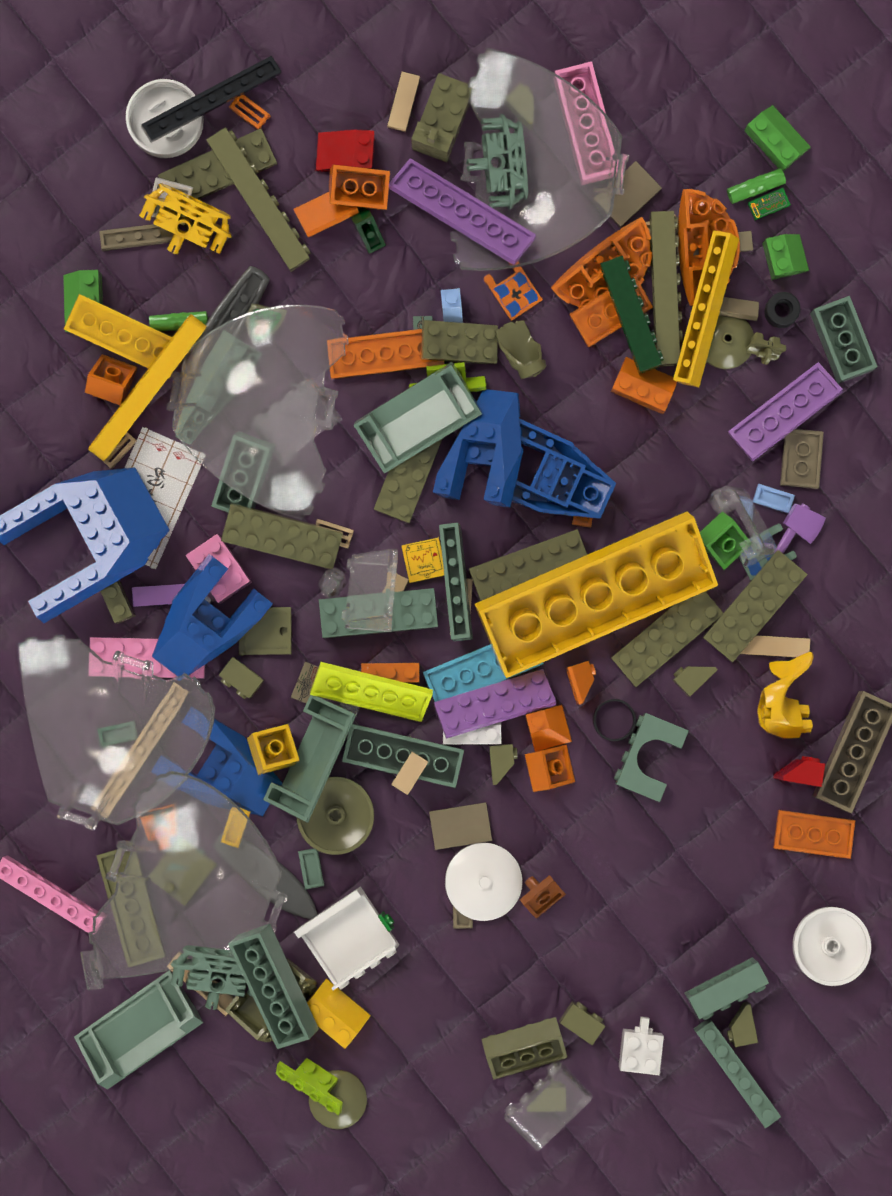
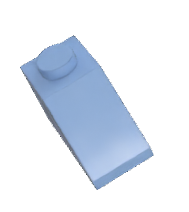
M460 288L441 290L443 321L463 323Z

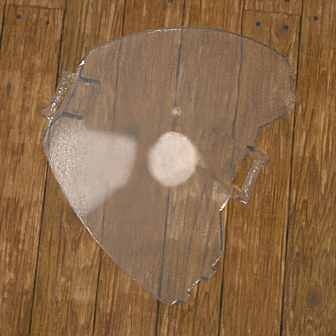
M487 48L485 54H479L476 63L480 64L476 77H470L468 87L472 90L468 103L471 104L480 124L482 118H499L500 113L514 123H517V121L522 123L528 178V199L524 200L522 198L511 210H508V207L493 209L536 234V239L517 263L513 265L455 229V231L450 232L451 241L456 243L457 253L453 254L454 263L459 264L462 270L486 271L520 267L554 256L585 239L612 215L615 195H624V175L626 162L629 160V155L620 154L622 134L615 124L595 102L577 87L536 63L503 51ZM510 127L509 132L514 133L515 129ZM500 129L483 131V135L486 133L497 134L500 132ZM482 141L481 144L465 142L463 175L460 176V181L476 183L475 198L488 206L491 203H496V201L489 202V196L506 195V192L487 193L485 170H481L480 177L471 176V171L467 170L469 165H466L467 159H472L473 150L483 151ZM492 158L491 164L493 167L497 168L499 164L498 160ZM515 189V195H518L520 190Z
M283 305L244 314L224 323L196 342L184 357L182 371L172 373L173 384L170 401L167 403L166 410L174 411L172 429L188 451L213 475L235 491L266 508L300 520L305 515L311 514L314 509L311 503L316 493H322L325 486L322 480L327 468H324L314 442L317 427L325 430L333 429L332 417L335 399L338 398L339 391L324 387L325 371L342 356H346L345 344H349L348 335L344 334L342 330V325L345 324L343 316L338 315L337 310L311 305ZM319 395L328 397L324 421L315 418Z
M54 635L53 639L38 640L37 636L28 637L25 642L18 643L23 694L34 751L47 799L49 802L61 806L57 814L58 819L63 821L65 819L87 826V829L92 831L96 829L100 820L120 825L149 810L163 800L192 771L209 741L215 716L213 698L209 692L206 693L201 688L200 681L197 678H191L184 672L181 676L165 681L153 675L152 661L124 655L121 651L114 653L112 662L104 661L93 650L82 643L81 639H66L65 635ZM124 663L142 668V675L125 670ZM108 726H117L116 729L102 732L104 743L107 742V744L105 746H101V741H99L97 729ZM74 808L92 815L88 819L69 811Z
M169 771L166 774L158 775L154 778L155 782L148 788H143L137 794L138 799L131 806L134 809L137 829L131 841H118L116 846L118 849L111 869L105 877L110 881L117 882L115 893L102 906L96 916H93V931L89 932V943L93 944L94 959L91 960L92 971L97 973V979L134 977L173 970L174 967L170 964L184 953L182 949L186 945L231 950L228 943L238 934L267 924L271 925L275 933L277 928L276 922L282 905L288 897L286 894L277 891L282 869L270 846L255 824L229 797L212 785L185 773ZM125 851H130L124 872H118ZM271 898H273L276 902L269 922L264 920ZM189 955V956L187 957V959H192V958H193V956H191V955Z

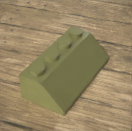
M556 1017L481 1039L493 1080L568 1058Z

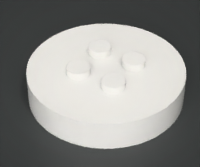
M158 79L141 86L132 95L126 109L127 128L136 145L147 154L159 158L177 157L190 150L202 133L203 116L152 143L141 128V124L194 97L195 94L184 84L170 79Z

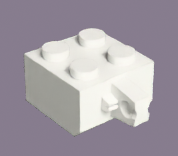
M640 1017L639 1027L635 1026V1030L623 1029L619 1058L620 1071L652 1075L660 1074L664 1036L662 1033L653 1032V1029L649 1028V1017Z

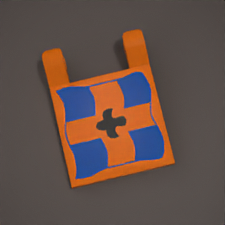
M518 261L515 265L509 263L515 273L499 284L495 283L490 274L486 275L483 279L510 321L543 300Z

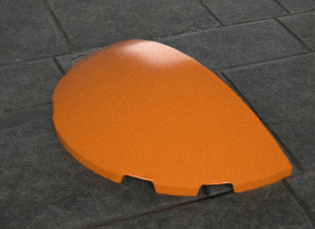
M683 189L678 218V251L685 293L689 305L692 306L713 230L731 233L739 238L735 221L730 219L726 212L727 208L718 199L711 198L703 191ZM740 241L738 242L730 275L738 264ZM698 248L699 255H694L695 250Z
M643 217L624 226L580 258L551 287L553 292L566 303L580 308L608 290L600 264L622 255L624 260L629 262L631 268L628 271L629 275L635 274L640 284H642L646 270L650 267L652 252L650 250L651 235Z

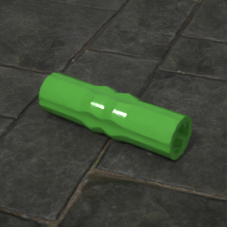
M779 168L728 188V198L734 204L785 184V175L782 169Z
M207 311L152 315L149 316V324L151 328L158 331H176L190 314L206 325L208 314Z

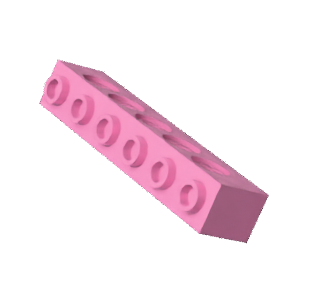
M10 856L2 857L0 861V879L92 935L97 931L105 918L104 914Z

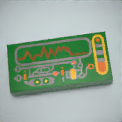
M784 188L748 202L755 221L791 205Z

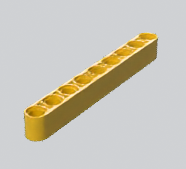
M192 314L187 317L88 448L91 453L102 461L107 459L207 327Z

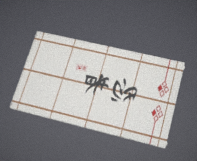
M142 427L125 468L135 467L170 529L167 535L161 539L157 549H154L150 554L149 560L145 564L152 569H156L206 454Z

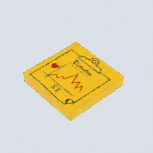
M439 537L402 545L409 583L444 576Z

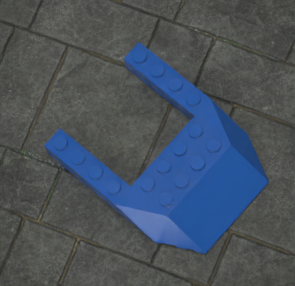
M135 467L93 471L56 483L0 515V543L5 545L68 508L96 561L28 601L35 616L41 622L46 623L144 566L153 550H156L160 545L161 539L170 531Z

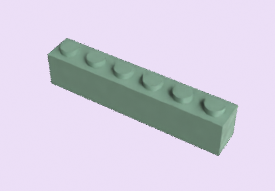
M459 523L439 525L451 640L473 639L461 525Z
M708 1018L696 1026L694 1031L763 1126L767 1128L781 1117L711 1019Z

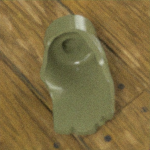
M524 320L504 324L503 327L495 331L501 350L506 355L512 368L518 371L520 379L536 377L546 368V362L544 359L542 360L541 345L533 340Z

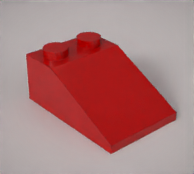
M344 130L318 133L316 171L330 172V168L333 165L373 169L374 131Z

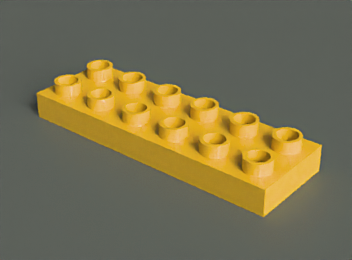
M687 511L475 603V607L504 676L508 678L718 586L695 518Z

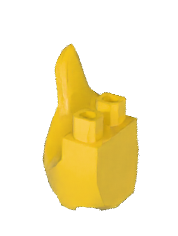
M807 652L791 661L769 663L771 672L781 680L764 688L760 696L757 709L759 725L767 733L781 738H800L801 733H811L813 727L812 720H802V718L809 717V705H801L798 700L785 696L792 682L812 664V652Z

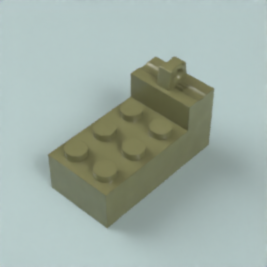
M438 73L422 118L417 123L412 136V150L448 162L474 94L473 85Z

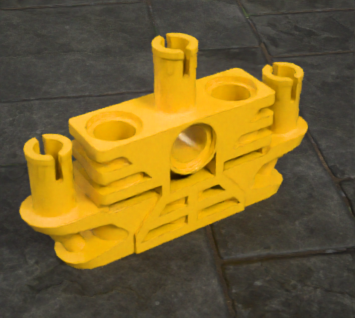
M163 183L158 184L159 189L144 196L146 202L139 216L144 218L146 212H148L145 220L151 221L156 206H160L153 224L174 233L167 247V250L172 252L174 245H176L174 254L179 253L184 239L206 248L214 231L217 234L210 249L214 251L218 244L216 253L220 254L227 237L232 238L228 219H231V216L199 199ZM164 191L167 193L165 199L160 198ZM218 218H222L221 226L216 223ZM184 222L189 226V229L182 231L178 225Z

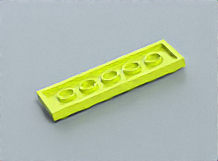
M320 662L310 695L422 722L433 695V690Z

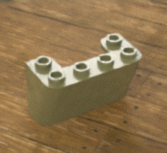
M286 957L306 999L308 995L310 996L315 992L317 981ZM247 993L244 997L236 995L225 1011L257 1041H273L253 996Z

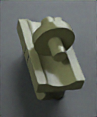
M758 332L754 333L751 337V343L746 348V353L757 355V357L761 358V363L765 365L770 360H778L781 353L786 351V345L781 344L779 337H770L766 341L764 340V335Z

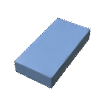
M758 484L752 503L788 514L795 495Z

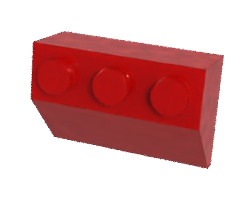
M802 756V759H795L776 772L773 778L822 787L825 764L820 763L818 758Z

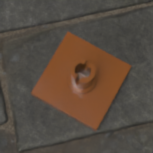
M550 875L540 883L532 876L525 882L530 891L520 901L537 919L566 894Z

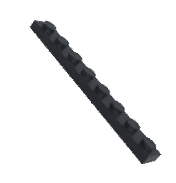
M270 56L142 123L141 128L152 143L281 74V70L274 58Z

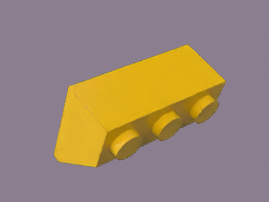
M326 978L307 1001V1004L318 1027L346 1049L371 1015L339 988L332 990L334 984Z

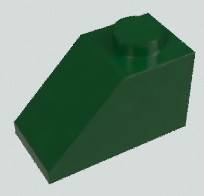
M361 207L358 209L359 213L350 218L365 248L371 254L386 246L368 208Z

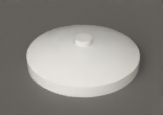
M475 843L460 850L450 861L445 875V889L450 902L461 914L474 920L488 921L505 915L514 907L522 890V874L515 858L504 848L491 843Z
M823 907L806 915L798 924L793 937V954L797 965L807 977L823 985L838 986L856 979L866 968L871 954V940L867 928L856 915L838 907Z

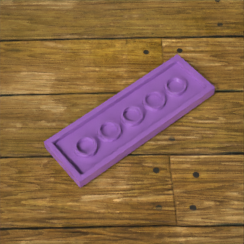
M818 362L728 431V434L753 462L840 395L843 389Z
M543 669L434 702V707L446 739L556 705L555 697Z

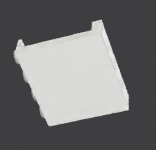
M361 886L294 932L298 938H303L334 984L332 990L338 987L340 990L350 983L348 980L353 977L358 979L366 973L364 970L369 966L373 969L381 963L380 959L386 956L388 959L397 952L395 949L399 946L391 931L388 932L378 918L379 913Z

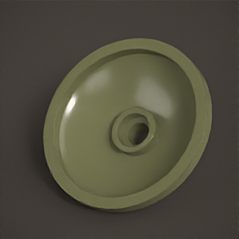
M719 315L706 362L719 369H733L746 362L751 355L746 353V348L751 343V337L754 335L749 323L745 319ZM726 335L730 336L731 341H726L724 337Z
M344 1070L328 1071L338 1078L337 1084L329 1093L343 1102L341 1113L337 1115L334 1112L328 1111L325 1106L313 1101L310 1097L309 1107L315 1119L325 1127L344 1129L352 1126L362 1117L367 1104L366 1090L360 1079L354 1074Z

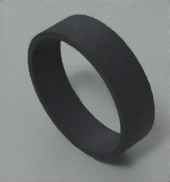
M606 700L594 712V728L606 740L621 741L627 738L635 728V712L623 700ZM611 701L625 704L633 716V724L630 731L618 739L605 737L600 733L596 725L598 710L602 705Z

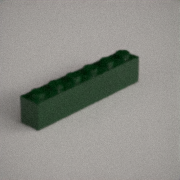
M622 255L601 263L600 268L638 373L641 374L661 367V361L664 360L661 350L656 349L655 343H657L654 332L649 330L650 320L647 313L644 314L641 308L644 306L641 296L636 294L637 284L634 277L631 278L628 271L631 268L628 260H624Z

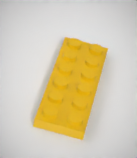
M81 294L78 295L63 328L146 368L152 365L172 338Z

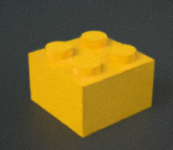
M289 724L255 732L247 738L258 775L291 767L300 761Z

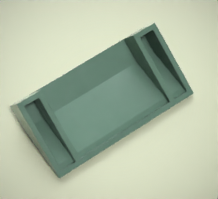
M451 362L356 420L354 427L382 471L386 473L482 415V412L454 363Z
M310 695L303 712L313 717L297 751L300 761L290 767L282 786L271 782L263 799L305 822L310 820L356 717V714L314 695Z
M170 970L74 1036L98 1085L108 1090L204 1023L181 986L178 987V983H176V986L170 984L173 974Z

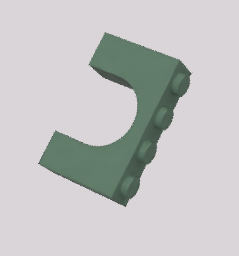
M644 713L643 716L639 715L635 726H638L636 734H631L628 742L631 746L629 751L624 752L621 759L624 762L621 769H617L614 779L616 780V785L660 802L667 784L642 773L637 763L638 751L642 745L651 740H661L682 748L689 730Z

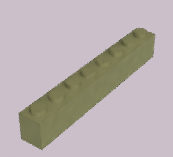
M225 127L206 139L290 272L309 261V249L305 244H300L298 232L295 228L291 229L287 224L290 221L284 211L280 213L278 210V201L274 195L269 196L266 191L269 187L263 179L259 180L256 174L259 172L253 163L249 164L246 160L248 155L244 148H239L235 143L238 139L233 131L228 132Z
M674 211L651 212L649 215L652 252L654 334L657 339L655 346L657 350H661L664 360L661 361V367L677 366L681 352L679 342H682L683 339L682 330H679V323L682 322V313L678 311V304H681V293L677 292V285H680V273H677L676 266H679V254H676V247L679 246V237L675 235V228H678V217L674 216Z

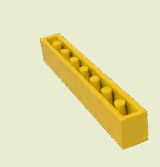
M713 230L673 378L674 381L684 385L700 387L739 238L731 233Z

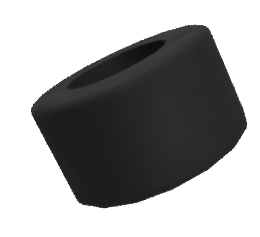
M778 292L773 295L766 303L764 309L766 320L776 328L791 326L797 320L801 311L797 297L788 292ZM779 303L788 305L790 310L788 316L779 317L776 314L775 308Z

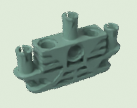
M500 113L499 118H482L481 124H489L482 126L483 131L500 129V132L482 135L484 158L467 159L466 165H469L467 166L468 171L485 170L487 193L506 192V195L489 196V202L496 201V203H491L489 206L491 208L508 207V210H511L522 198L524 200L528 199L523 127L520 121L514 123ZM510 127L515 129L514 133L509 132ZM492 158L498 160L499 164L497 168L492 166ZM515 189L520 190L518 195H515Z
M186 945L182 949L184 953L170 964L174 967L170 984L176 986V983H178V987L183 986L185 970H188L186 988L208 992L205 1005L208 1009H211V1006H213V1010L218 1008L220 993L237 996L245 995L246 981L231 950ZM189 955L193 956L192 959H187ZM216 978L221 979L219 983L212 982ZM248 988L247 994L250 995V996H252V994H251V992H250V990H249V988Z

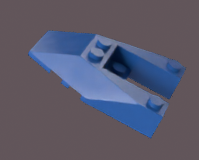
M486 389L482 391L476 402L482 415L461 428L437 473L433 493L442 498L460 500L468 463L491 466L483 500L495 506L510 508L523 454L520 437L522 436V430L519 424V394Z
M519 419L522 436H520L521 444L545 455L531 486L516 481L512 502L541 513L600 519L616 483L575 447L572 442Z
M208 554L173 598L163 630L159 635L152 654L155 660L182 680L232 647L264 616L273 604L253 588L234 614L228 618L206 601V596L228 570L226 566L210 554Z
M193 706L183 723L215 742L216 746L198 775L166 755L160 758L152 773L202 802L230 809L232 806H236L250 811L251 814L263 816L270 803L263 799L271 782L282 786V781L273 771L258 775L245 736L197 706Z

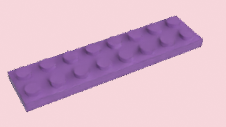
M411 158L389 183L390 190L513 265L517 263L536 239V234Z

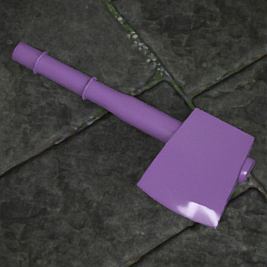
M803 503L801 506L794 504L783 522L788 528L775 552L779 550L784 553L795 534L811 544L821 531L826 517L811 511L810 507Z

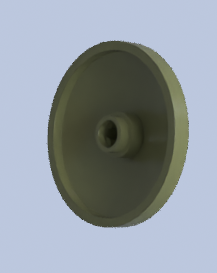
M328 777L309 822H305L297 817V824L302 837L314 849L326 854H344L358 848L369 836L374 823V808L368 793L358 783L344 777Z

